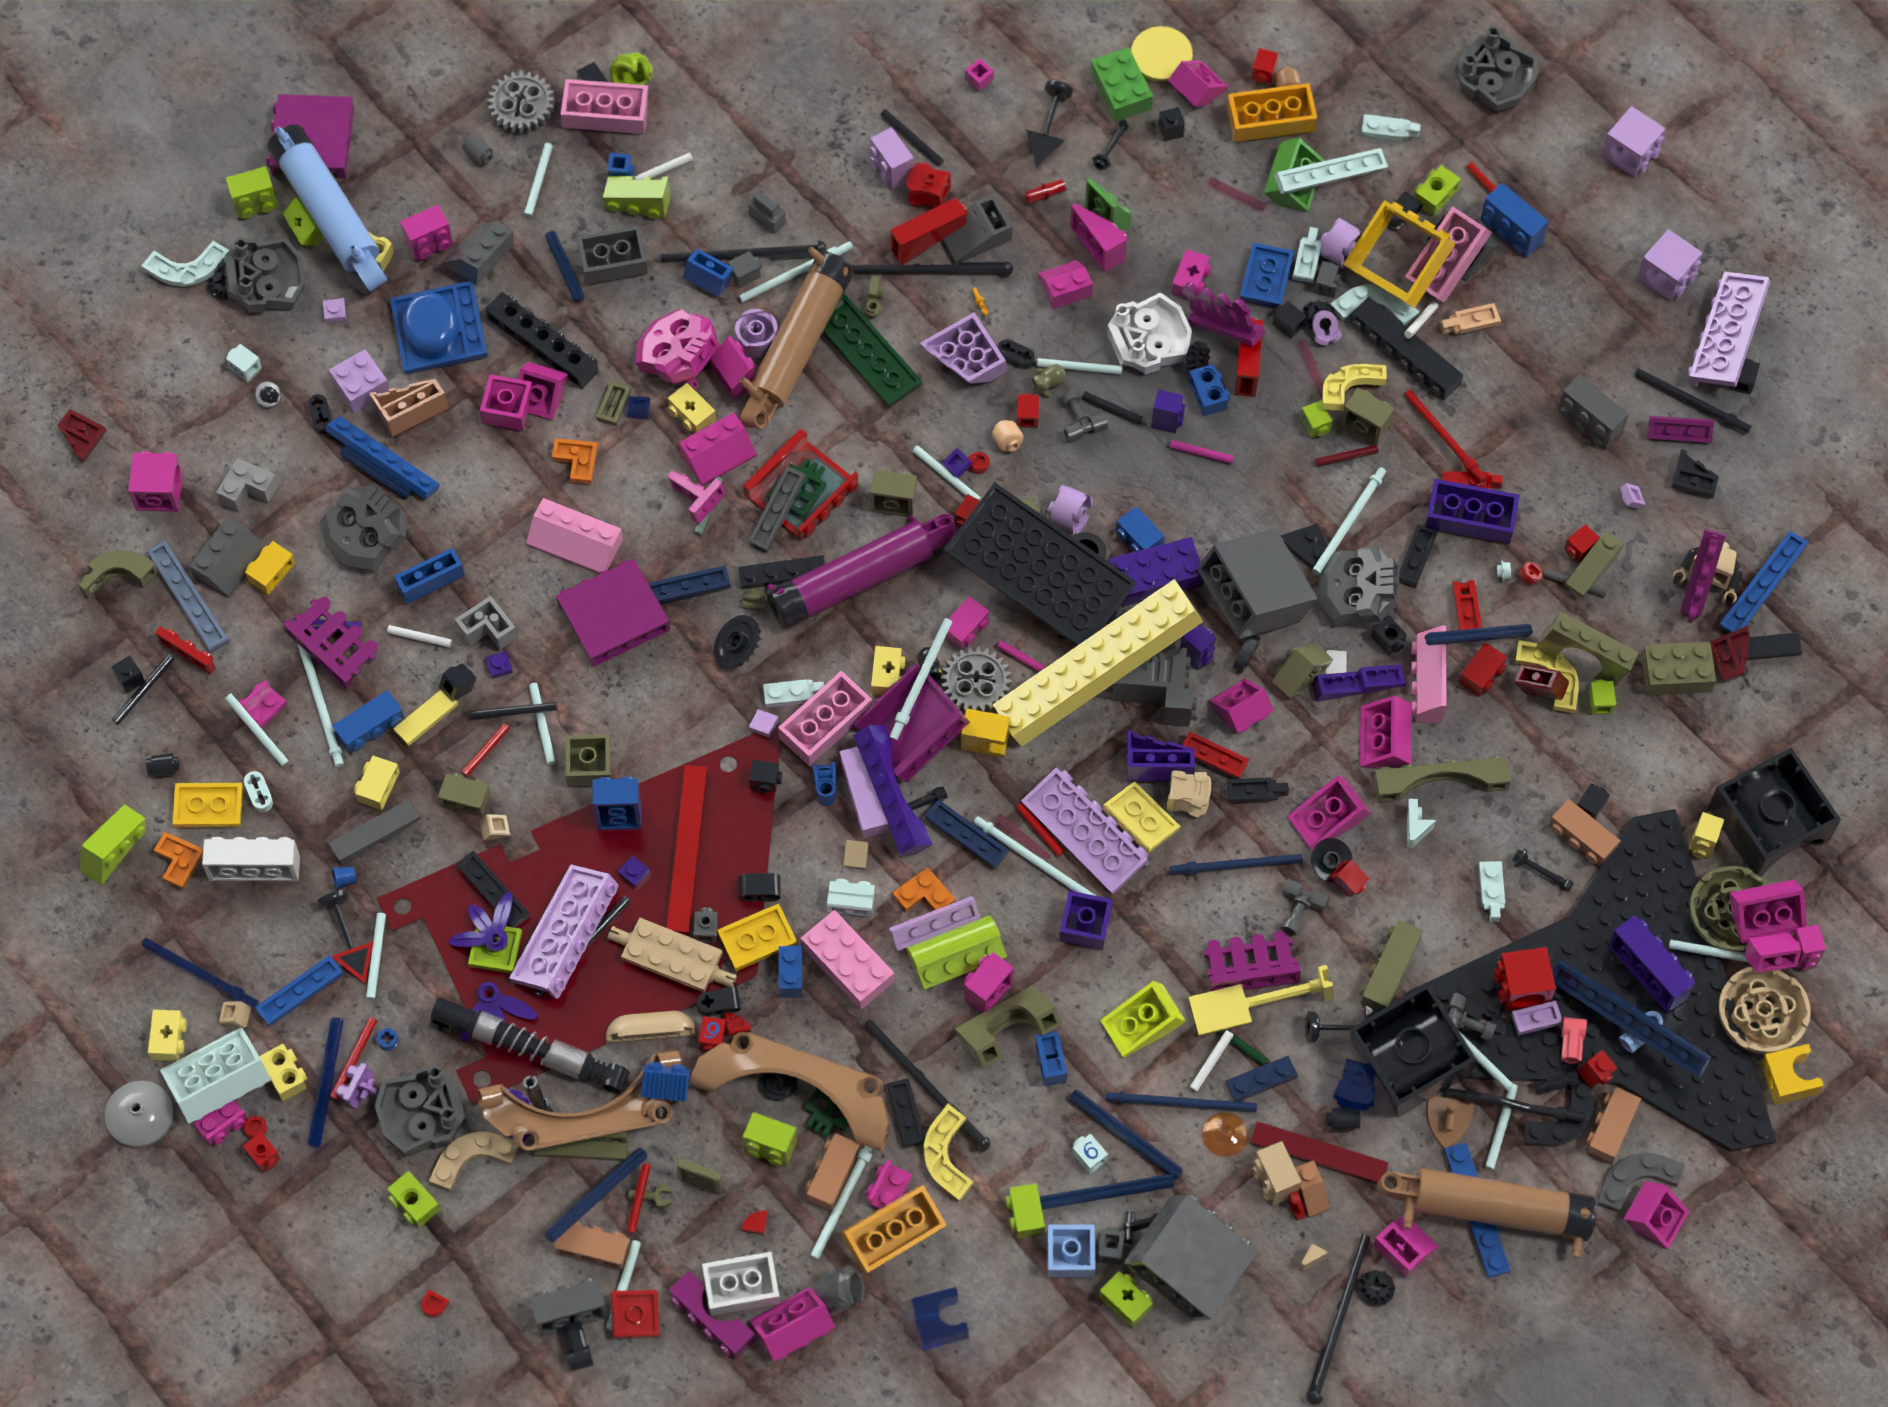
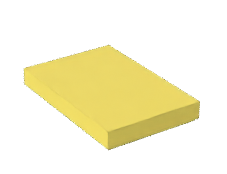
M1135 781L1102 807L1148 854L1179 831L1181 827Z

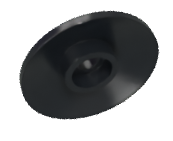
M1337 838L1321 840L1315 845L1311 853L1313 871L1320 879L1326 882H1333L1329 876L1342 861L1353 860L1349 847ZM1327 857L1331 859L1330 865L1326 862Z

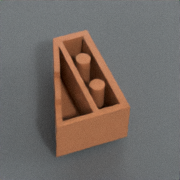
M436 379L409 384V387L396 390V387L390 388L389 392L376 394V392L369 393L375 411L392 437L449 409L445 392Z

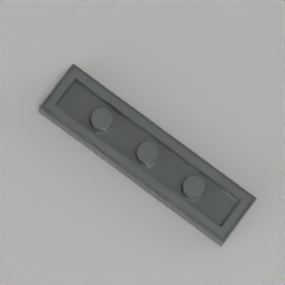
M786 466L748 541L749 544L769 552L807 477L806 474Z

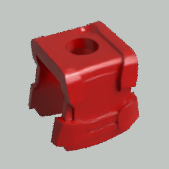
M925 162L916 163L910 171L906 182V187L909 188L907 199L910 201V205L921 206L922 204L930 206L931 209L942 205L952 187L951 174L947 171L931 168V165Z

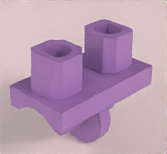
M361 1063L359 1066L350 1065L346 1072L348 1079L352 1080L350 1085L341 1084L336 1091L339 1098L356 1110L361 1100H366L368 1094L375 1096L377 1090L373 1087L375 1073L364 1063Z

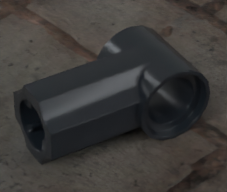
M572 1322L563 1326L562 1331L568 1350L566 1353L571 1372L594 1366L581 1322Z

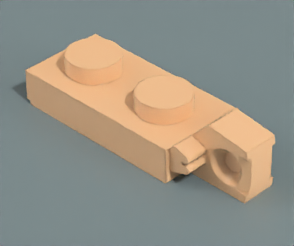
M1492 303L1456 311L1453 315L1449 316V319L1441 321L1440 328L1442 334L1452 333L1453 331L1455 334H1462L1498 326L1501 320L1495 304Z

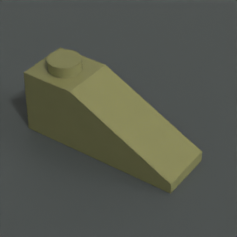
M1606 531L1568 579L1565 586L1583 598L1616 561L1624 543Z

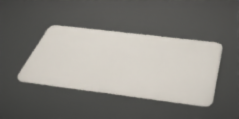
M1327 650L1326 653L1334 660L1326 669V674L1345 673L1347 652Z

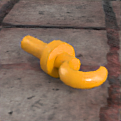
M976 287L973 288L972 292L976 298L974 300L975 304L979 305L982 309V314L988 315L989 311L984 305V297L980 296Z

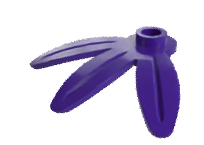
M505 893L498 902L493 923L483 909L474 904L470 905L468 908L469 916L481 933L470 931L456 934L449 939V944L457 947L487 945L492 951L504 950L508 944V936L503 930L511 913L512 894ZM499 936V940L497 942H493V940Z
M485 982L479 986L477 990L479 1002L472 1008L473 1011L481 1010L490 1015L503 1018L504 1023L506 1021L500 1008L523 1019L535 1020L538 1016L526 1003L500 994L497 985L491 982ZM488 989L493 992L490 998L484 996V992ZM461 1031V1041L467 1042L472 1038L469 1037L467 1032Z

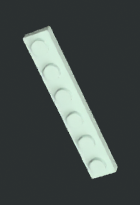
M1379 148L1280 171L1274 177L1280 193L1285 194L1382 171L1388 166L1382 150Z

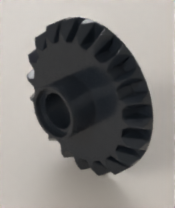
M739 615L730 619L721 628L714 644V656L721 666L728 669H736L737 666H743L744 661L749 662L751 655H755L754 650L759 647L757 642L761 640L759 636L761 630L754 618L748 615Z

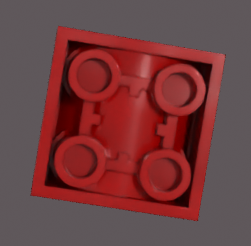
M1547 947L1501 954L1500 960L1497 962V968L1494 970L1495 982L1500 984L1501 991L1498 992L1500 1004H1504L1505 1011L1525 1009L1552 1001L1556 988Z

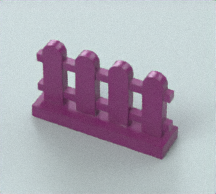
M1188 282L1184 286L1183 294L1187 296L1190 303L1188 306L1193 310L1187 318L1190 325L1250 346H1254L1264 335V327L1252 322L1250 308H1247L1241 299L1236 298L1232 303L1224 293L1214 297L1213 292L1209 288L1204 287L1201 291H1198L1192 282Z
M1704 529L1680 608V612L1688 614L1687 623L1692 624L1695 616H1702L1726 538L1724 533Z
M321 597L317 601L313 598L310 601L312 606L301 616L298 613L294 616L295 622L289 618L283 624L284 632L347 689L352 684V675L354 674L357 677L360 674L358 669L369 659L371 661L376 659L377 643L369 640L363 644L359 640L362 636V630L359 626H352L349 629L344 627L343 625L346 622L344 612L337 611L333 615L327 611L331 606L329 598ZM323 615L327 621L315 630L312 625ZM306 630L311 634L310 637L305 633ZM339 630L343 635L333 645L330 644L327 640ZM354 644L359 649L349 659L345 658L343 654ZM323 645L327 650L324 651L320 646ZM339 660L343 665L340 666L336 661Z
M1276 931L1273 941L1265 942V938L1261 934L1253 935L1251 944L1243 945L1241 938L1233 937L1229 941V947L1221 948L1217 940L1209 941L1207 943V950H1203L1204 958L1209 957L1211 970H1207L1208 978H1210V992L1242 984L1243 990L1300 983V966L1297 964V959L1292 958L1289 947L1293 946L1292 938L1288 939L1284 931ZM1275 948L1276 961L1269 960L1267 949ZM1253 951L1255 964H1247L1245 952ZM1231 954L1233 967L1225 968L1223 955Z

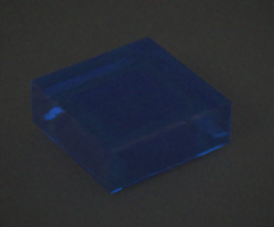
M629 396L627 418L649 419L650 397Z

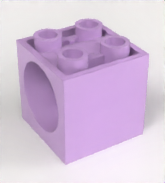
M1631 106L1608 132L1602 156L1633 177H1636L1640 172L1644 173L1650 164L1649 161L1652 158L1656 159L1662 150L1660 146L1665 140L1663 135L1666 128Z
M1668 229L1644 256L1637 278L1669 301H1672L1676 296L1680 297L1686 289L1685 285L1688 282L1692 283L1697 277V270L1702 264L1700 261L1702 252Z

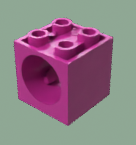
M148 451L133 453L128 492L136 511L179 512L183 472L176 454L170 452L158 454Z

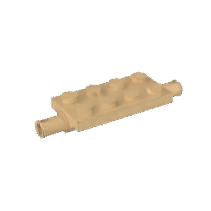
M639 918L631 934L614 926L611 928L612 932L608 934V940L625 946L621 956L622 960L691 988L705 992L710 982L713 983L715 981L727 987L734 986L733 983L736 982L737 975L719 969L718 963L722 956V950L645 919Z

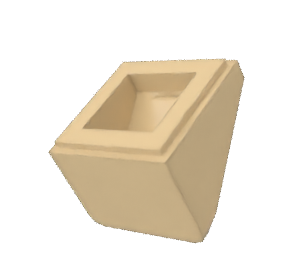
M485 815L480 820L484 841L510 836L506 815Z
M846 841L844 867L866 869L869 849L867 842Z
M242 1001L224 1002L219 1024L246 1028L251 1007Z
M1312 1244L1301 1262L1300 1270L1304 1272L1325 1260L1327 1251Z

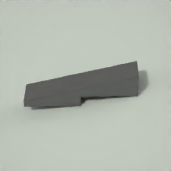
M408 799L331 841L329 845L339 861L346 865L380 841L387 842L421 819V817Z

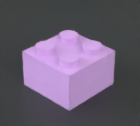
M891 127L870 138L871 147H869L871 158H869L872 167L880 172L883 183L885 185L888 184L894 190L907 182L909 173L913 168V156Z
M366 349L329 369L332 383L353 413L372 403L369 393L376 392V394L389 392L387 379Z

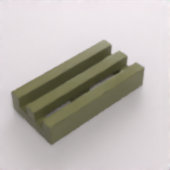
M613 381L610 382L596 416L597 421L601 422L603 420L607 424L613 423L614 426L618 425L631 393L630 386ZM617 388L618 390L606 416L604 415L614 389ZM624 390L625 392H624L623 397H622V399H621V401H620V404H619V406H618V409H617V411H616V414H615V416H614V418H613L612 415H613L614 410H615V408H616V406H617V403H618V401H619V398H620V396H621V393H622V391Z

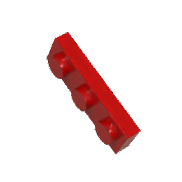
M160 626L155 632L158 642L211 675L216 669L213 657L208 652L197 650L191 641L187 639L183 641L172 629L166 630Z
M1190 731L1182 744L1183 746L1194 748L1196 761L1234 779L1241 778L1249 763L1248 758Z

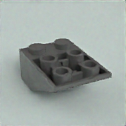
M991 195L967 208L966 225L943 239L955 263H958L1012 240L1013 227L995 195Z

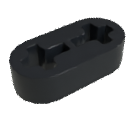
M1008 339L998 343L997 348L1007 363L1021 369H1029L1034 365L1035 353L1030 348ZM1010 348V351L1003 353V349ZM1025 356H1029V359L1022 361V358H1025Z
M315 394L308 401L313 426L317 433L326 434L328 433L326 432L327 424L332 422L328 402L323 395ZM317 402L321 404V411H317ZM319 418H324L325 426H321Z
M1252 635L1247 638L1234 662L1233 669L1242 673L1245 671L1260 644V637Z

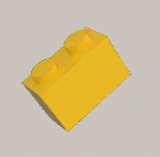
M272 541L261 550L260 556L247 566L245 574L248 582L269 595L296 564L294 556Z

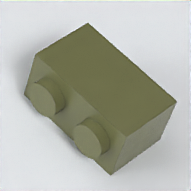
M446 773L438 795L440 806L482 817L490 796L489 785L480 779H474L473 781L466 779L460 774L450 775Z

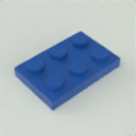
M1253 242L1240 299L1276 308L1282 305L1294 251Z

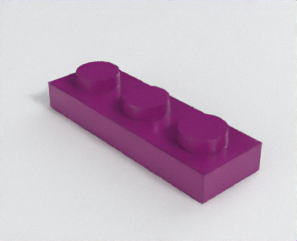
M1649 415L1647 438L1712 443L1714 420Z

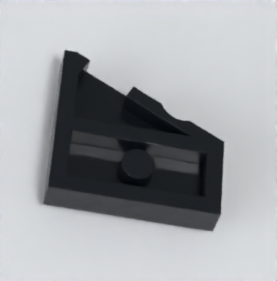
M1681 449L1671 488L1713 499L1719 476L1713 471L1706 469L1700 461H1694L1687 455L1686 450Z
M1318 523L1280 535L1284 543L1293 550V554L1303 559L1305 564L1311 569L1314 568L1328 546Z

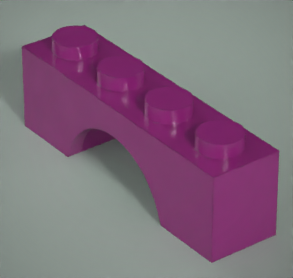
M690 1271L669 1289L670 1302L677 1309L682 1307L687 1312L686 1317L694 1325L698 1323L704 1329L702 1331L703 1334L710 1341L715 1339L720 1344L719 1349L727 1357L731 1355L736 1360L755 1341V1334L739 1318L731 1321H718L711 1318L703 1308V1300L706 1295L705 1285Z

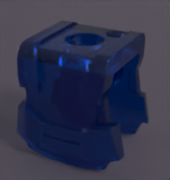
M1346 1059L1343 1079L1339 1080L1333 1095L1338 1105L1360 1111H1367L1369 1107L1374 1106L1375 1087H1373V1082L1376 1074L1371 1066L1367 1063Z

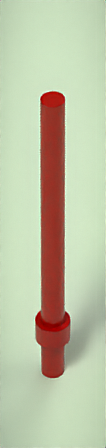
M1406 391L1404 394L1406 398L1464 463L1463 467L1468 473H1472L1481 484L1484 483L1487 477L1478 468L1479 464L1465 453L1413 391Z

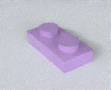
M1556 1001L1513 1011L1511 1014L1518 1035L1562 1025L1563 1022Z

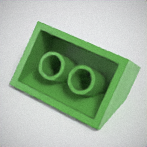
M1299 137L1280 142L1264 194L1277 205L1308 212L1316 186L1281 194L1274 175L1280 171L1315 164L1325 160Z

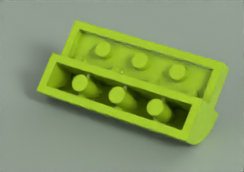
M990 915L906 947L923 990L978 969L980 960L985 955L988 957L992 952L1002 959L1007 957L1000 939V932Z

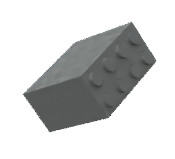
M1276 529L1214 544L1197 568L1238 639L1300 623L1318 599Z
M1185 1194L1168 1198L1124 1264L1191 1320H1211L1257 1251L1252 1248L1250 1241L1237 1236L1234 1233L1233 1227L1219 1221L1215 1212L1199 1204L1200 1200L1192 1194Z

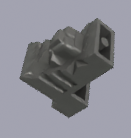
M1187 648L1170 650L1167 654L1157 653L1113 684L1112 701L1164 705L1163 725L1189 727L1190 719H1195L1197 697H1193V689H1188L1191 657L1186 656Z

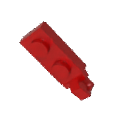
M1468 471L1442 472V480L1487 489H1501L1503 485L1502 475H1491V472L1482 471L1487 477V480L1482 484Z

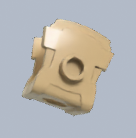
M1172 771L1171 788L1166 810L1186 812L1196 818L1205 816L1211 793V777L1207 776L1206 772L1186 774L1182 771Z

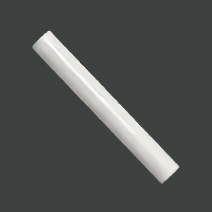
M687 153L635 176L634 180H643L644 176L656 177L692 161V155Z
M1431 302L1405 331V337L1411 338L1438 308L1436 302Z
M391 625L387 629V634L448 648L452 646V639Z
M1225 1031L1190 1085L1192 1090L1196 1092L1199 1090L1234 1036L1231 1032Z

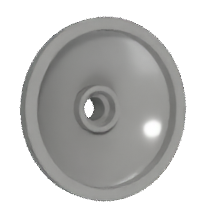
M149 1081L130 1082L117 1089L108 1100L105 1108V1124L109 1133L119 1143L129 1147H146L162 1139L169 1131L174 1118V1106L168 1093L159 1085ZM140 1106V1110H139V1111H137V1112H134V1111H133V1108H134V1107Z

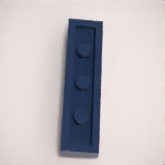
M726 565L648 583L659 604L731 588Z
M939 799L925 815L927 821L993 869H996L1009 854L1008 849Z

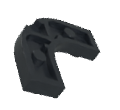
M1579 1081V1084L1570 1086L1569 1111L1585 1113L1584 1122L1568 1119L1554 1122L1525 1121L1524 1145L1556 1147L1570 1143L1585 1131L1593 1115L1594 1086L1590 1088L1585 1081Z

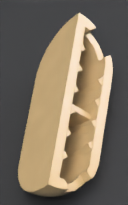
M680 1011L629 1014L616 1018L609 1025L606 1033V1044L697 1036V1031L693 1020Z

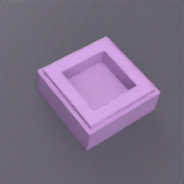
M758 709L749 725V731L769 738L778 722V716Z

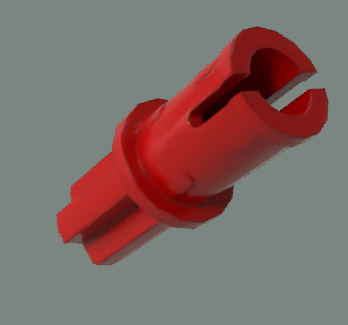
M1059 179L1048 184L1042 183L1041 186L1026 191L1025 199L1028 203L1043 198L1049 199L1052 195L1066 191L1065 182L1063 179Z

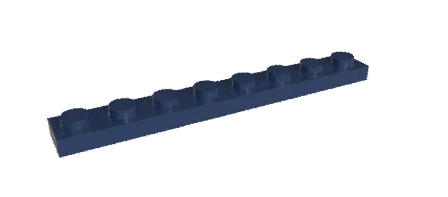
M1562 960L1557 962L1552 973L1556 986L1699 1078L1703 1075L1711 1059L1710 1055Z

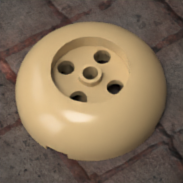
M1753 967L1743 969L1729 979L1719 998L1718 1011L1722 1027L1732 1041L1750 1052L1768 1054L1792 1047L1801 1039L1810 1021V1003L1806 992L1795 978L1780 972V969L1756 973ZM1732 997L1734 999L1735 1009L1731 1018L1744 1033L1746 1041L1738 1036V1032L1732 1031L1728 1026V1011L1725 1010L1727 998L1730 1001ZM1768 998V999L1772 1000V1001L1774 1002V1004H1772L1770 1001L1765 1000V999ZM1744 1002L1752 1003L1753 1008L1747 1009V1005ZM1777 1018L1781 1024H1772L1771 1020ZM1750 1023H1757L1759 1029L1752 1028Z

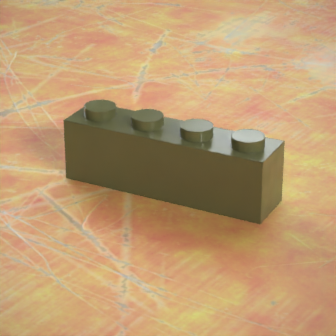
M1398 920L1396 926L1391 925L1386 936L1389 938L1387 945L1382 944L1377 955L1380 957L1378 964L1373 963L1368 974L1371 976L1369 983L1364 982L1359 995L1363 996L1361 1004L1378 1012L1391 1004L1421 940L1423 930L1401 920Z

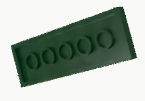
M844 293L832 313L823 334L886 406L891 408L922 386V380Z

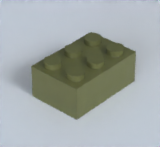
M1710 642L1644 646L1641 661L1646 696L1712 692L1716 678Z

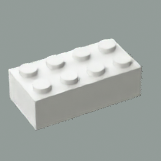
M212 837L211 839H204L202 865L209 881H299L300 854L295 840L287 837H281L278 840H269L265 837H258L256 840H247L243 837H235L233 839Z

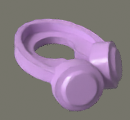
M1323 310L1314 316L1312 327L1316 335L1315 341L1318 344L1328 345L1329 342L1336 343L1340 340L1342 333L1338 329L1336 317L1331 312ZM1323 318H1329L1331 321L1328 335H1325L1324 329H1321L1319 326Z

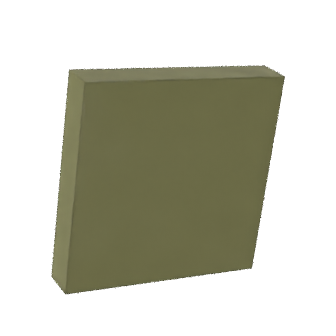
M682 1158L678 1159L676 1167L679 1180L718 1195L722 1193L724 1189L722 1173Z

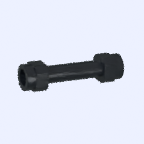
M943 786L932 789V793L913 800L908 805L912 810H915L934 801L937 802L938 799L944 801L948 796Z

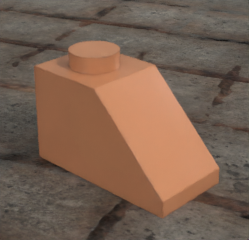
M1311 1161L1295 1167L1301 1180L1299 1196L1308 1217L1310 1218L1329 1211L1330 1205L1324 1182L1315 1162Z

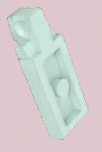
M1364 114L1362 136L1397 141H1403V139H1408V137H1419L1420 124L1412 123L1405 119Z
M1310 227L1308 238L1302 237L1300 241L1293 280L1314 282L1321 249L1320 240H1316L1318 228Z
M806 679L763 684L766 707L806 703L825 686L824 682H812V680Z
M1502 861L1479 862L1482 907H1484V910H1489L1490 922H1499L1500 910L1505 908Z

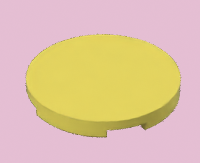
M1153 27L1143 31L1136 37L1131 48V52L1143 77L1153 82L1167 81L1181 61H1192V47L1189 40L1181 32L1170 27Z

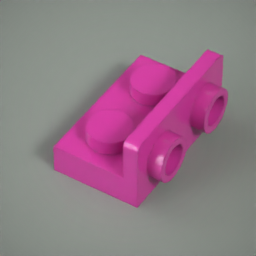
M266 680L261 684H257L246 699L243 698L239 701L261 729L287 705L286 700L274 691ZM236 713L237 718H238L242 723H244V721H243V720L238 716V714Z
M233 1100L222 1108L204 1115L193 1124L211 1147L214 1144L223 1142L227 1137L226 1135L233 1130L241 1129L248 1118L243 1109Z
M887 1159L884 1165L880 1164L876 1172L878 1179L875 1185L871 1184L866 1193L868 1206L879 1210L904 1195L913 1174L892 1165V1161Z

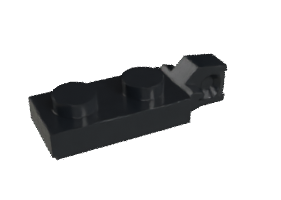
M1271 777L1228 779V803L1278 800V797L1289 795L1288 782L1277 783Z

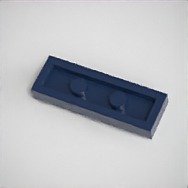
M1288 1055L1226 1080V1085L1233 1100L1239 1102L1297 1079L1298 1074Z

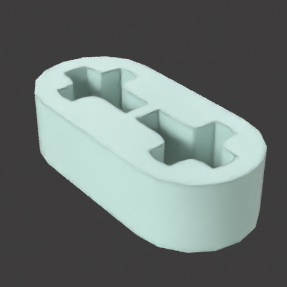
M256 771L248 773L244 778V784L253 807L258 812L269 811L272 808L273 800L264 777ZM252 779H256V781H258V789L254 788V785L251 781ZM262 794L266 804L261 805L258 795Z

